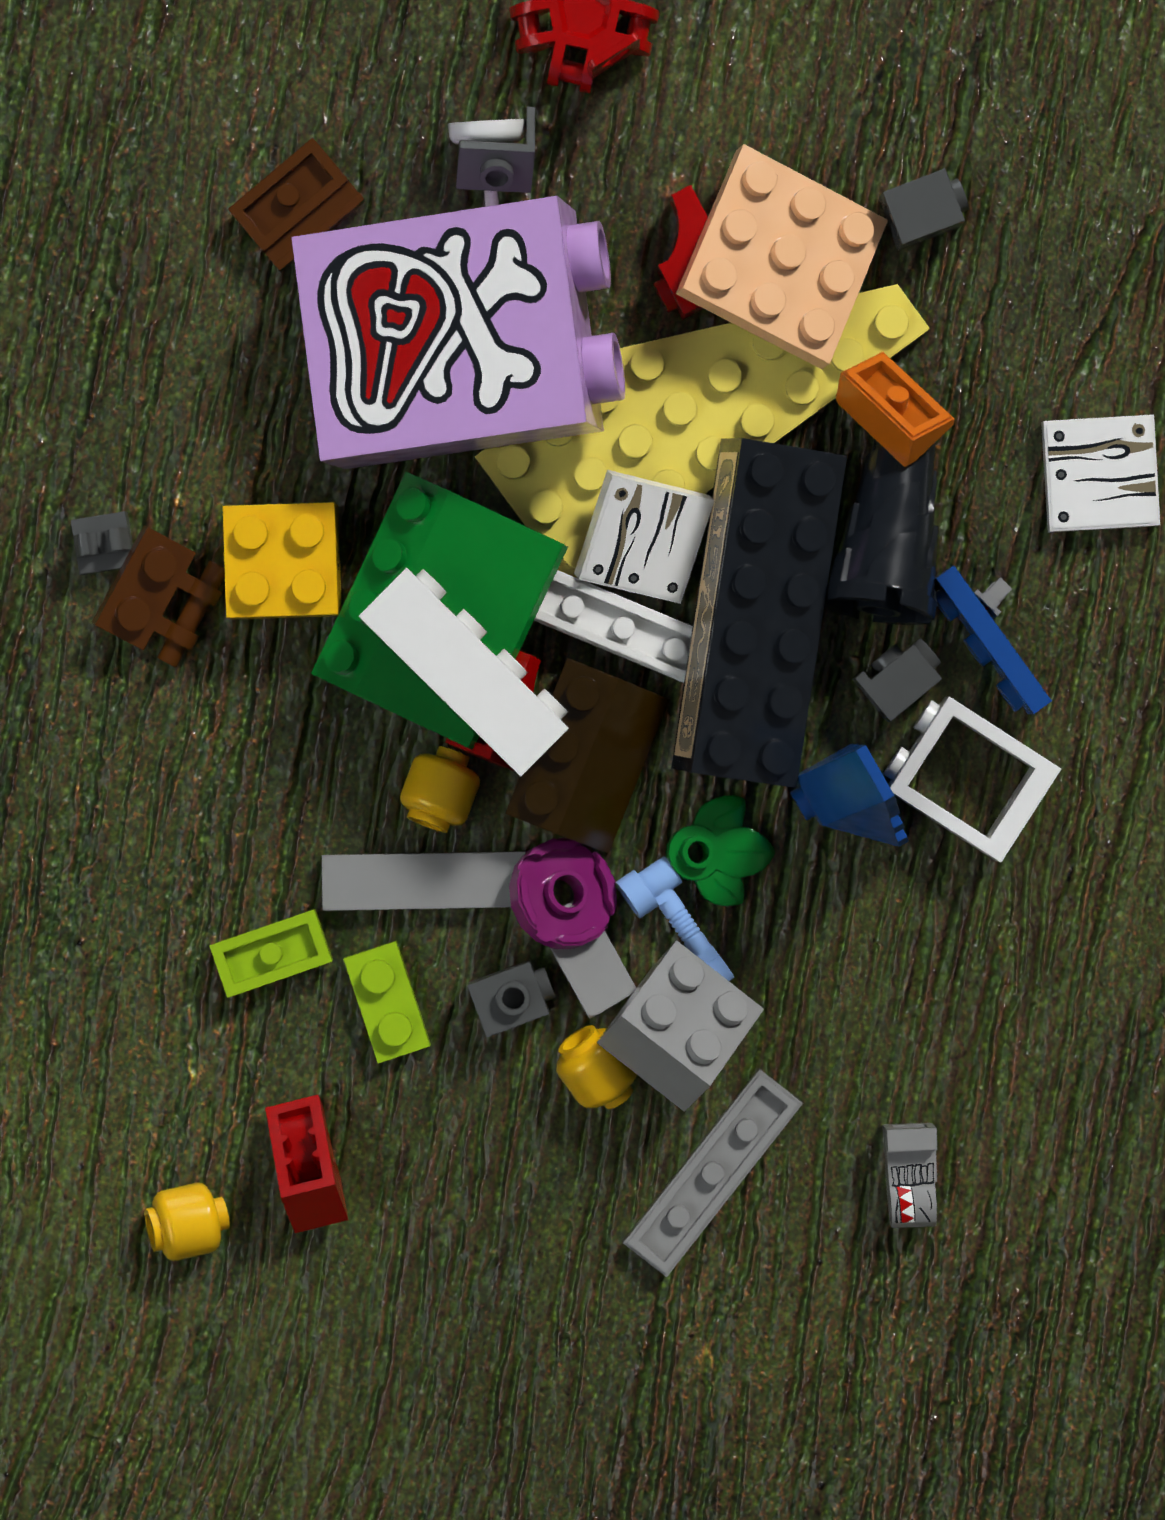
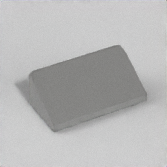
M574 900L570 901L569 903L563 906L570 908L573 905ZM605 931L600 937L575 949L550 948L589 1019L632 995L636 989Z

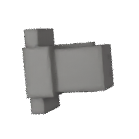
M1000 577L983 593L978 589L974 593L988 613L995 618L1001 613L997 606L1012 588Z

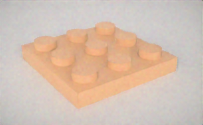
M743 144L736 150L676 294L823 369L832 360L888 220Z

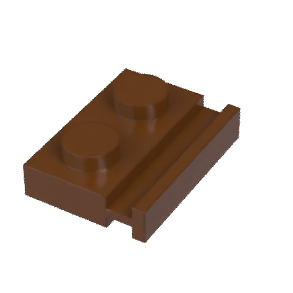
M312 137L228 208V210L282 273L294 263L291 237L332 231L366 201Z

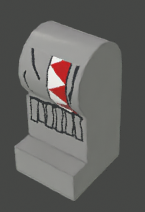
M933 1123L882 1124L888 1212L891 1228L935 1227L937 1222L935 1182H937V1128Z

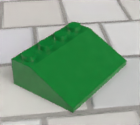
M405 472L311 674L473 750L479 735L359 618V615L406 568L415 576L424 569L447 592L440 601L455 616L465 609L488 632L480 640L496 656L505 649L516 659L568 546L445 488Z

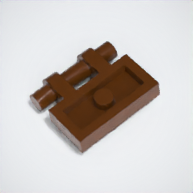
M144 525L94 616L92 623L141 650L145 649L154 631L161 634L167 639L157 658L173 667H177L185 650L192 651L199 636L195 632L209 606L215 607L223 593L218 589L225 578V568L209 560L201 577L197 579L186 573L196 552ZM177 587L191 595L175 623L162 615Z

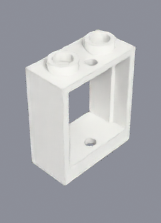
M950 696L944 697L940 704L931 700L913 727L921 732L909 751L903 747L898 749L883 775L891 779L888 785L897 798L993 860L1002 862L1061 771V768ZM952 717L1029 766L1028 771L986 836L908 786Z

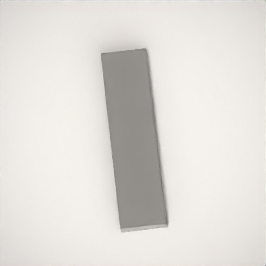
M526 851L322 855L323 911L511 907L509 883L514 866Z
M758 1068L625 1237L623 1244L667 1277L802 1106V1101Z

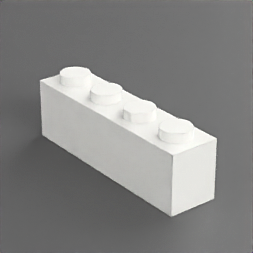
M406 568L359 615V618L521 777L569 729L561 721L568 711L546 689H543L536 696L521 681L528 672L505 649L496 656L480 640L488 632L465 609L455 616L440 601L447 592L424 569L415 576Z

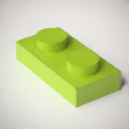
M316 909L209 945L227 998L333 962Z
M397 940L344 957L343 960L377 1063L379 1064L430 1047L431 1043Z

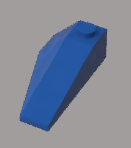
M849 744L799 773L798 788L791 791L790 794L806 821L815 816L822 826L898 847L909 842L903 830L905 828L898 815L900 811L895 795L866 745Z

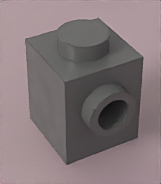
M531 959L475 979L467 984L486 1037L549 1015L550 1010L547 1001L556 998L545 967L534 970Z

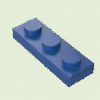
M951 566L935 577V586L938 589L936 591L938 608L950 622L957 617L970 634V636L964 639V643L982 667L990 662L1003 680L996 684V687L1009 706L1015 712L1023 707L1027 714H1035L1052 702L957 568Z

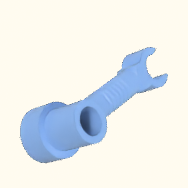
M665 856L641 872L637 873L635 870H632L615 882L621 895L639 919L659 907L666 919H669V923L675 928V932L681 937V941L684 942L687 949L728 981L735 978L715 948L709 943L703 932L700 931V928L697 927V923L688 914V910L685 909L684 904L674 891L683 882Z

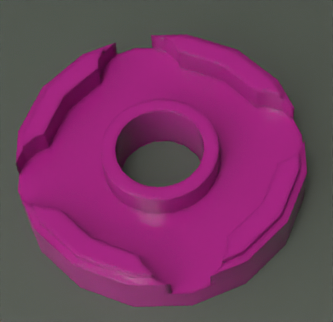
M568 838L550 839L526 851L514 866L509 883L511 908L520 927L536 942L553 949H575L600 937L606 929L605 927L609 922L610 916L614 915L617 905L615 879L606 861L597 852L592 853L586 847L581 846L583 845L582 843ZM556 880L565 881L571 886L574 892V901L570 908L562 906L556 900L553 891Z

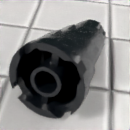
M874 439L872 451L866 456L855 503L847 512L838 553L829 575L825 606L830 610L859 619L861 611L873 615L872 622L895 625L929 624L931 619L935 620L937 608L935 574L939 527L934 524L937 471L934 470L936 442L915 462L904 467Z

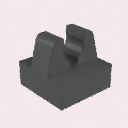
M123 511L71 520L79 575L119 570L133 546L128 512Z

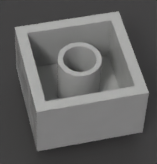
M676 940L651 967L597 1041V1044L685 1112L711 1086L764 1008Z

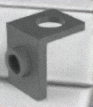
M527 107L526 135L523 144L459 141L457 189L531 193L535 157V107Z

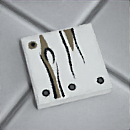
M1154 415L1041 422L1048 533L1160 525Z
M607 470L576 565L575 576L579 580L681 604L715 500L707 494Z

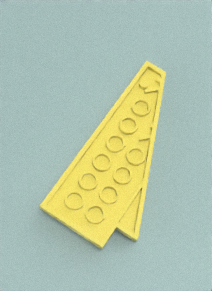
M896 284L858 293L832 360L823 369L733 323L620 348L625 377V399L600 403L604 427L603 432L487 448L477 454L475 459L526 527L568 546L558 570L576 577L574 574L607 470L706 494L714 488L721 439L746 438L776 443L836 399L841 372L881 352H884L891 359L928 332L930 328L899 285Z

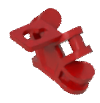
M530 0L509 8L510 18L512 21L518 22L520 38L515 41L516 52L520 54L533 53L554 46L547 84L557 87L559 81L580 85V92L589 94L592 90L594 78L631 54L650 56L653 45L647 41L651 24L658 23L660 14L659 10L651 6L629 0ZM550 13L552 30L542 32L539 17ZM619 14L629 19L626 34L615 32ZM566 46L588 50L585 64L564 59Z

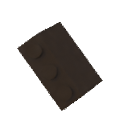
M567 658L552 696L568 711L561 721L569 729L519 778L505 814L609 853L670 699Z

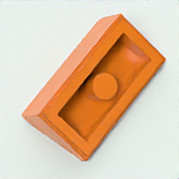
M884 352L840 374L836 394L838 405L904 467L915 462L954 425L955 418Z

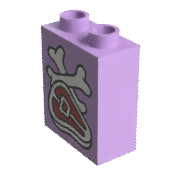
M558 196L291 237L321 462L342 469H350L603 432L604 427L600 403L625 399L624 368L618 339L615 333L592 336L586 296L588 291L608 289L611 285L609 253L603 226L600 221L577 224L576 211Z

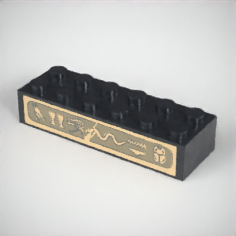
M746 438L721 439L712 495L715 501L707 528L672 769L797 788L847 461L846 455Z

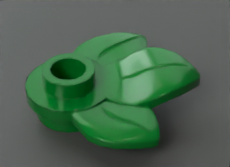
M734 795L715 798L701 805L692 825L677 830L669 839L666 849L667 860L674 867L673 869L676 870V873L683 879L694 881L702 897L710 903L719 906L742 904L744 900V885L741 878L754 875L763 870L775 855L774 847L764 835L751 828L743 827L746 802L743 797ZM693 842L698 843L703 849V857L698 863L693 862L688 856L689 846Z

